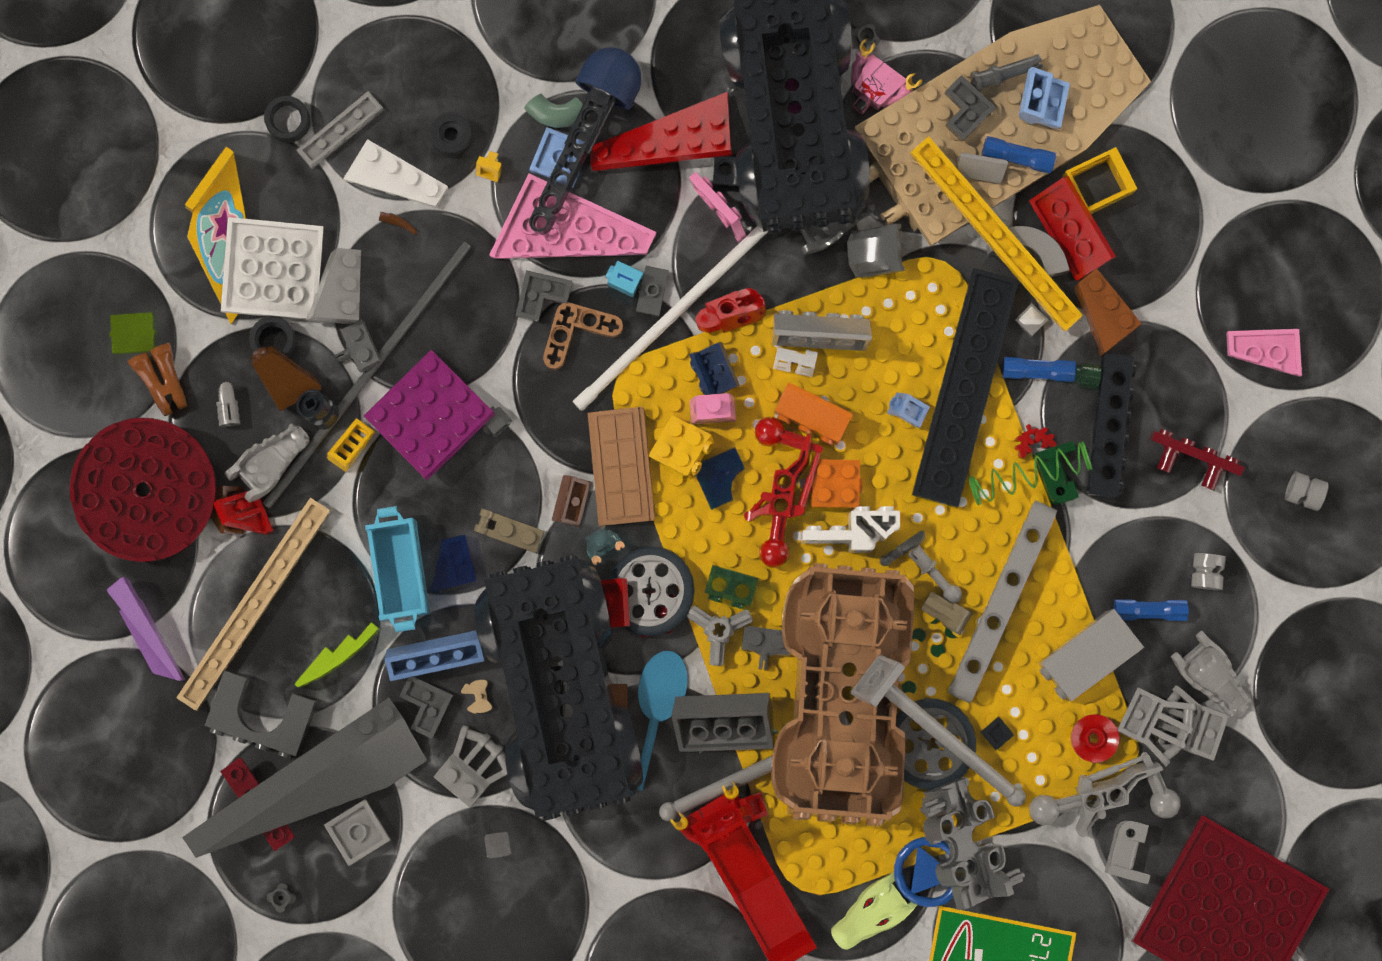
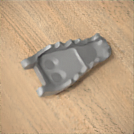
M289 424V427L278 436L272 435L268 439H263L261 444H254L252 448L246 449L238 461L224 475L229 481L240 477L251 489L245 495L246 500L249 503L256 501L268 494L276 486L295 456L308 445L309 437L301 427Z
M1200 631L1195 635L1200 642L1199 645L1183 658L1177 652L1171 658L1182 677L1192 687L1217 703L1230 717H1237L1247 710L1251 699L1240 687V681L1237 678V674L1233 671L1232 664L1225 652L1211 641L1203 631Z

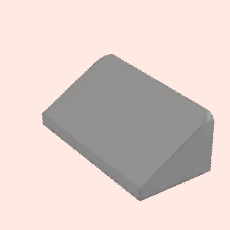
M961 153L957 159L956 168L964 178L1000 184L1003 180L1008 161Z

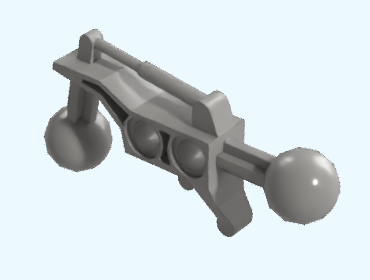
M1143 752L1141 756L1120 765L1116 764L1089 776L1081 775L1076 787L1077 795L1056 800L1048 795L1035 797L1030 803L1029 814L1036 823L1050 825L1056 821L1060 813L1080 809V818L1075 829L1080 837H1085L1088 834L1087 830L1095 824L1094 822L1099 818L1104 819L1106 817L1105 810L1128 805L1129 793L1138 781L1147 778L1153 792L1150 806L1156 816L1164 819L1172 818L1178 813L1181 805L1178 794L1166 788L1160 771L1163 770L1162 766L1156 759L1151 760L1148 753ZM1127 767L1124 771H1122V772H1121L1119 775H1117L1115 778H1110V779H1106V780L1094 782V781H1096V780H1099V779H1101V778H1104V777H1106V776H1109V775H1111V774H1114V773H1116V772H1119L1120 769H1123V768ZM1119 789L1115 796H1110L1112 790ZM1090 795H1096L1093 801L1086 802Z

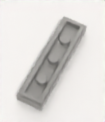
M367 91L296 151L311 169H314L383 112L384 109L372 94Z

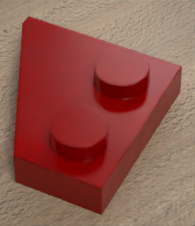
M247 492L214 502L219 519L224 526L265 535L273 531L261 499L249 503L245 498Z

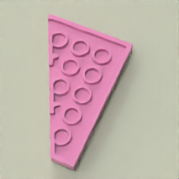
M528 174L489 254L494 259L647 255L656 232L569 192L561 211L556 214L557 219L550 232L545 235H539L531 229L529 220L535 206L539 207V198L547 181ZM555 196L549 197L546 200V207H554L557 198ZM541 217L537 219L535 223L537 229L545 227L547 223L546 218Z

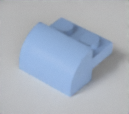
M1034 67L1029 68L1019 118L1031 125L1038 123L1054 129L1061 128L1070 83L1053 78L1052 73Z

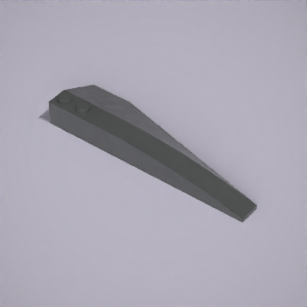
M387 698L182 838L195 858H198L226 846L388 788L426 762L427 759L403 717L390 698Z

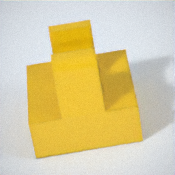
M489 151L486 158L479 156L476 163V176L498 183L502 164L497 159L499 154Z

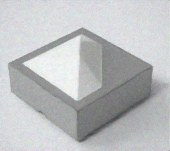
M1031 303L1014 321L1032 337L1049 319Z

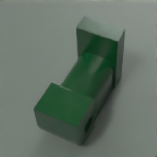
M1073 441L1034 453L1032 455L1033 459L1036 455L1039 456L1051 475L1056 479V450L1060 449L1064 454L1075 451L1076 448ZM1058 451L1059 478L1057 481L1051 479L1038 458L1036 460L1037 469L1048 499L1054 505H1061L1079 498L1074 482H1068L1059 457L1062 456L1060 451ZM1056 489L1061 490V496L1056 494Z

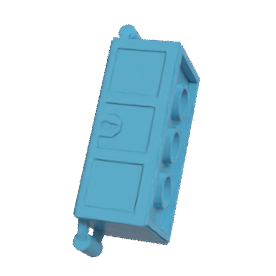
M397 506L377 509L375 523L365 525L378 600L379 620L382 622L390 621L395 627L396 632L414 630L417 616L431 614L417 521L414 518L403 519L397 510ZM398 515V520L379 522V518ZM411 617H413V620H409V621H403V622H397V623H395V621H394V620H399V619H405V618H411Z

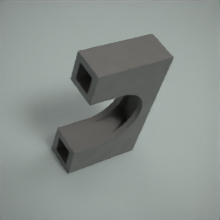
M224 671L205 726L211 728L210 732L220 736H224V733L234 735L232 740L244 744L247 743V740L256 743V748L268 752L270 748L278 750L279 756L292 759V756H300L318 701L298 694H292L282 722L272 731L260 733L254 731L245 723L241 711L251 679Z

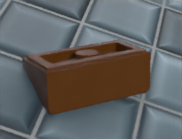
M563 475L552 521L580 527L591 485L590 481L570 475Z

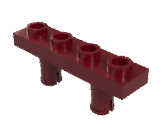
M1161 428L1159 433L1156 431L1151 433L1149 439L1164 445L1163 448H1165L1157 466L1158 469L1170 473L1177 455L1181 454V452L1208 463L1209 468L1201 486L1210 490H1215L1222 471L1225 472L1227 470L1241 476L1244 470L1243 466L1238 465L1240 460L1226 455L1225 459L1216 456L1218 451L1204 446L1203 450L1194 447L1196 442L1183 437L1181 441L1173 439V433Z
M242 757L220 771L238 798L260 784ZM288 824L262 833L274 851H277L296 837Z

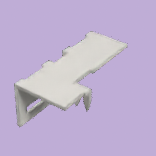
M778 347L773 369L790 372L791 362L798 363V367L795 370L796 374L812 377L818 352L806 349V353L801 354L797 353V351Z

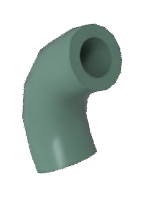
M541 93L533 97L525 105L524 109L540 124L553 128L573 126L583 104L575 97L566 104L556 105L549 102Z

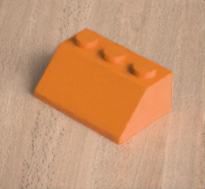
M788 382L774 411V414L778 415L777 419L782 423L789 425L792 422L799 426V431L809 435L814 433L820 436L819 440L829 446H832L833 443L838 445L853 415Z

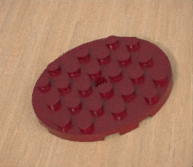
M131 418L105 427L83 447L71 473L70 501L80 528L100 549L124 560L139 562L155 561L181 552L203 532L214 509L216 478L207 453L188 432L164 420ZM140 483H146L150 488V492L145 497L137 493V487Z

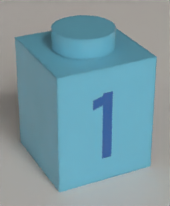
M617 261L615 266H610L605 278L608 279L609 287L634 298L643 279V272Z

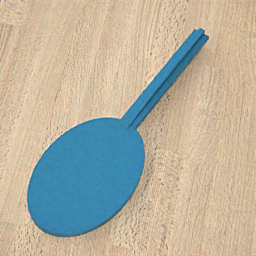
M662 651L653 656L646 664L639 681V704L643 713L650 719L641 755L643 783L637 789L639 791H643L659 721L670 718L675 697L685 696L686 666L682 658L672 651Z

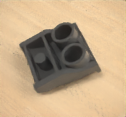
M890 224L851 232L847 241L849 266L855 277L865 278L905 271L904 266H902L899 231L901 224Z

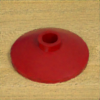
M1098 714L1084 716L1074 725L1071 732V744L1075 753L1080 758L1088 762L1099 763L1108 760L1114 755L1119 745V733L1117 727L1109 718ZM1091 734L1097 735L1098 740L1096 743L1090 741Z

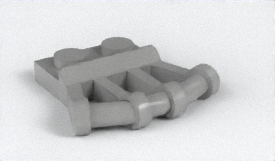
M1175 685L1172 689L1173 693L1166 701L1178 702L1181 698L1186 703L1196 704L1192 723L1194 730L1185 741L1187 745L1184 751L1214 761L1229 715L1198 704L1185 691ZM1163 708L1161 712L1167 716L1170 714L1183 719V712L1173 708ZM1160 719L1157 720L1154 726L1162 732L1165 730L1177 735L1180 729L1168 725ZM1155 736V746L1160 751H1166L1172 745L1165 744V740Z
M1137 688L1117 730L1146 745L1166 767L1170 764L1169 760L1180 750H1184L1187 745L1185 741L1194 730L1192 723L1193 710H1196V704L1165 701L1141 688ZM1163 708L1183 709V723L1161 713ZM1160 719L1180 729L1177 737L1174 738L1154 728L1157 720ZM1152 734L1172 745L1164 753H1161L1149 740V737Z
M463 725L454 753L434 775V778L471 808L491 783L507 775L505 753L503 751L504 747L500 744L496 745L487 733L482 734L470 730L469 726ZM465 738L478 742L464 760L459 757ZM485 747L491 754L476 771L469 763ZM497 758L503 770L485 779L481 775Z

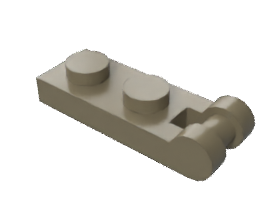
M481 509L479 524L475 525L473 531L535 554L537 553L544 534L543 530ZM490 520L496 522L494 530L487 528Z

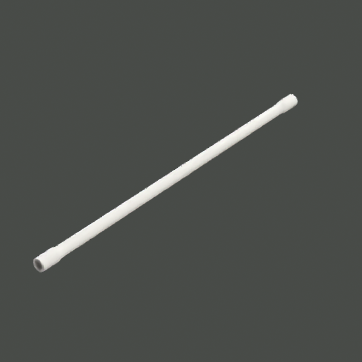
M758 226L754 228L591 386L587 387L572 402L581 411L590 405L603 389L768 231L763 232V229Z

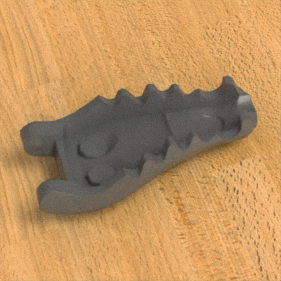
M868 194L865 208L857 216L856 220H852V223L838 224V222L829 223L826 227L820 228L810 225L800 230L808 243L801 248L803 254H812L826 249L838 241L860 220L874 213L875 204L870 195Z

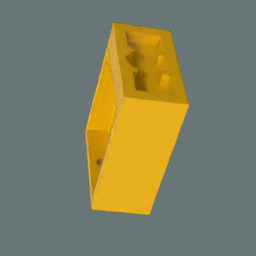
M1117 147L1065 171L1062 176H1069L1091 214L1132 195L1137 190ZM1107 162L1121 191L1088 207L1073 177Z

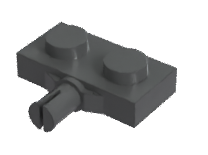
M362 319L341 330L346 341V349L334 355L339 364L352 358L358 371L362 373L382 363L367 326Z
M753 626L744 627L741 650L760 655L759 670H762L763 661H765L764 670L768 671L769 657L776 655L789 657V652L783 643L781 630Z

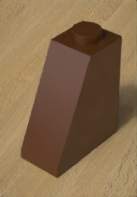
M272 346L259 348L250 357L253 367L279 411L297 403L300 395L310 389L319 391L322 389L317 377Z

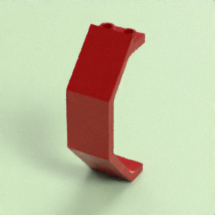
M733 801L690 826L733 897L768 961H796L817 948Z

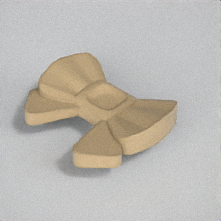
M476 680L470 685L465 684L461 690L463 694H475L476 701L467 708L468 711L474 714L488 712L493 709V705L487 699V680Z

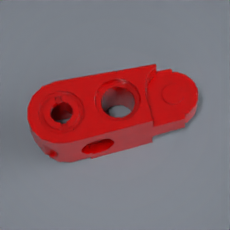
M747 288L705 303L706 308L700 310L695 320L697 328L702 332L712 333L722 329L723 333L760 321L766 314V305L764 299L756 290Z

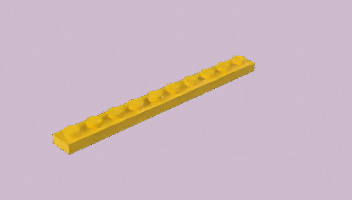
M929 136L910 152L911 156L1063 332L1067 331L1083 316Z

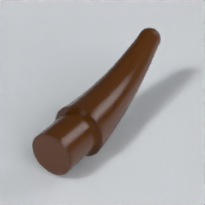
M380 211L379 221L402 227L414 235L417 234V230L403 218L393 213Z

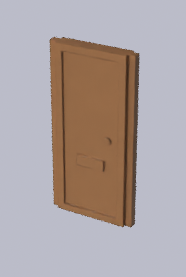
M644 407L588 413L599 526L655 520Z

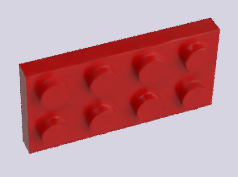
M1069 176L1061 178L1029 200L1049 236L1061 247L1069 270L1076 281L1081 280L1096 268L1098 269L1116 257Z

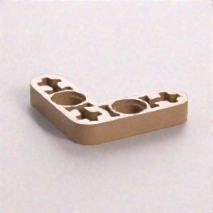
M561 304L557 308L543 356L545 365L551 370H558L564 365L574 328L615 338L623 331L621 319L615 315L576 304ZM567 308H570L571 313L574 314L573 317H568L566 324L571 325L570 329L564 325H557V322L563 323L564 316L561 314V311H566ZM593 314L597 319L595 325L591 327L586 326L583 323L584 316ZM600 317H604L603 323L611 324L612 321H616V326L619 329H614L613 333H611L608 327L602 325V330H598ZM558 330L565 331L567 333L566 341L562 343L556 342L554 340L555 332ZM551 344L564 348V351L558 350L557 356L561 360L560 362H555L554 365H551V361L548 359V356H553L555 348H550Z

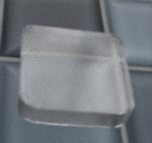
M507 832L485 835L484 839L488 858L503 857L511 854L509 834Z

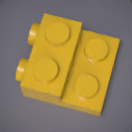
M671 415L649 457L691 480L692 476L697 475L702 467L701 460L704 455H708L712 450L714 438L704 430Z

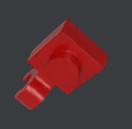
M761 792L739 799L741 807L737 809L742 817H744L746 823L768 815Z

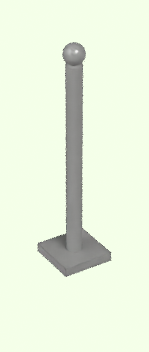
M878 655L852 689L851 694L855 698L874 707L885 696L1004 797H1007L1010 805L1018 807L1024 804L1026 794L1021 788L1011 784L893 684L905 667L895 660Z
M843 711L839 715V721L843 725H850L851 721L846 711ZM773 755L674 801V803L666 802L662 804L659 810L661 818L665 821L675 820L679 812H687L723 795V785L726 790H731L733 788L732 781L736 783L738 788L772 772Z

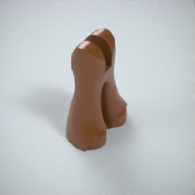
M170 343L162 344L150 350L161 372L164 385L161 384L148 353L139 354L127 361L132 370L145 383L158 409L164 416L173 413L166 395H172L173 401L179 410L187 407L185 395L176 374Z

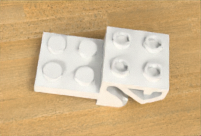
M865 506L855 507L854 511H851L848 515V530H846V526H831L830 530H822V526H807L806 530H803L801 533V544H848V553H870L875 548V543L878 540L883 542L900 526V511H894V507L891 506L879 507L877 511H870V507ZM871 532L874 534L873 538L869 537V535H871Z

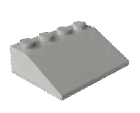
M781 310L779 314H774L773 346L867 351L872 339L870 320L864 319L863 315H850V318H840V314L827 313L826 317L817 316L815 312H803L802 315H793V311Z

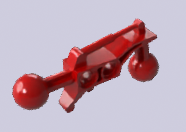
M765 417L758 421L754 431L755 437L760 444L772 447L781 443L801 450L799 458L787 469L775 470L772 492H763L757 504L755 503L750 511L744 514L745 520L749 522L761 516H773L770 537L761 545L759 557L766 566L778 568L783 566L789 558V548L783 541L787 518L792 519L805 514V506L814 480L813 476L820 454L823 452V447L812 443L813 437L807 434L805 437L784 429L783 424L777 418ZM811 451H814L816 454L799 504L794 505L798 479L809 464ZM784 476L791 478V485L788 488L780 487V479ZM779 500H786L788 503L787 509L783 512H778L776 510V503ZM764 501L770 502L764 507H760L764 503Z

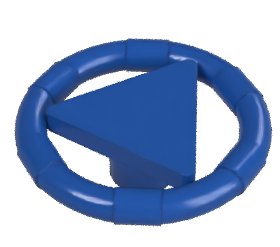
M926 837L914 839L907 843L896 857L894 879L897 887L904 897L919 906L936 907L943 905L954 898L951 887L945 894L936 898L918 896L915 893L940 884L935 869H937L936 865L940 864V862L921 846L941 848L950 855L949 846L945 841L930 845ZM918 848L912 889L910 890L903 876V864L912 851Z

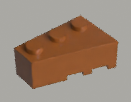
M1097 268L1074 287L1083 313L1086 315L1091 334L1094 336L1100 357L1142 324Z

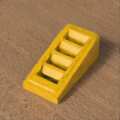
M356 418L327 453L328 460L344 472H347L372 439L375 431ZM355 429H358L366 436L362 438L354 432ZM349 437L359 442L358 446L350 441ZM344 444L348 446L350 449H352L353 452L350 453L349 451L344 449ZM338 452L345 456L347 459L344 460L339 455H337Z

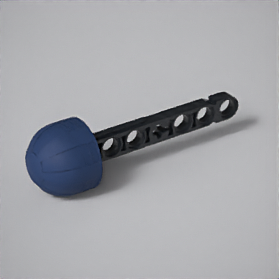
M608 47L591 54L583 64L575 81L588 95L564 143L565 147L539 198V207L535 206L530 217L529 226L539 235H545L552 229L557 219L556 214L561 211L587 155H590L612 107L631 109L640 90L641 71L633 56L622 49ZM591 112H597V120L593 123H588L586 120L587 115ZM580 133H586L588 137L587 141L583 144H577L576 138ZM574 156L576 161L569 163L567 161L568 157L572 158ZM564 167V168H566V169H569V170L571 171V173L569 174L567 171H565V170L562 169V168ZM560 175H566V184L561 187L557 186L556 179ZM551 196H555L557 198L555 206L552 208L546 207V200ZM541 217L546 218L547 223L545 227L537 229L535 226L537 219Z

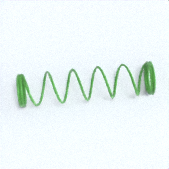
M1084 441L1078 443V472L1072 467L1063 451L1060 449L1056 450V479L1051 475L1042 459L1036 455L1034 458V486L1030 483L1021 467L1014 462L1013 493L1010 492L995 469L991 471V499L984 493L975 477L969 476V483L976 504L978 506L982 504L978 488L984 497L992 502L994 498L993 472L996 473L1007 492L1014 495L1016 489L1015 464L1032 488H1035L1037 485V458L1051 479L1057 481L1059 478L1058 451L1063 455L1072 471L1079 475L1081 448L1088 471L1092 470Z

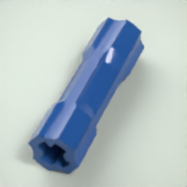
M987 136L983 144L981 156L1007 160L1010 163L1050 174L1054 167L1056 153L1039 148L1033 149Z
M1004 357L1002 378H1032L1073 382L1075 380L1076 363L1075 361L1065 360L1045 361Z
M1114 600L1113 609H1115L1122 620L1164 619L1166 621H1187L1189 614L1187 600H1166L1164 602Z

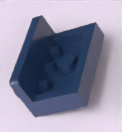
M718 342L699 352L689 354L691 368L698 375L700 380L699 387L704 395L723 394L740 386L722 342Z

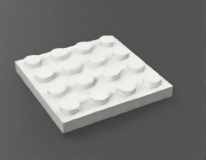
M228 217L221 312L306 320L312 307L314 296L319 288L323 226Z

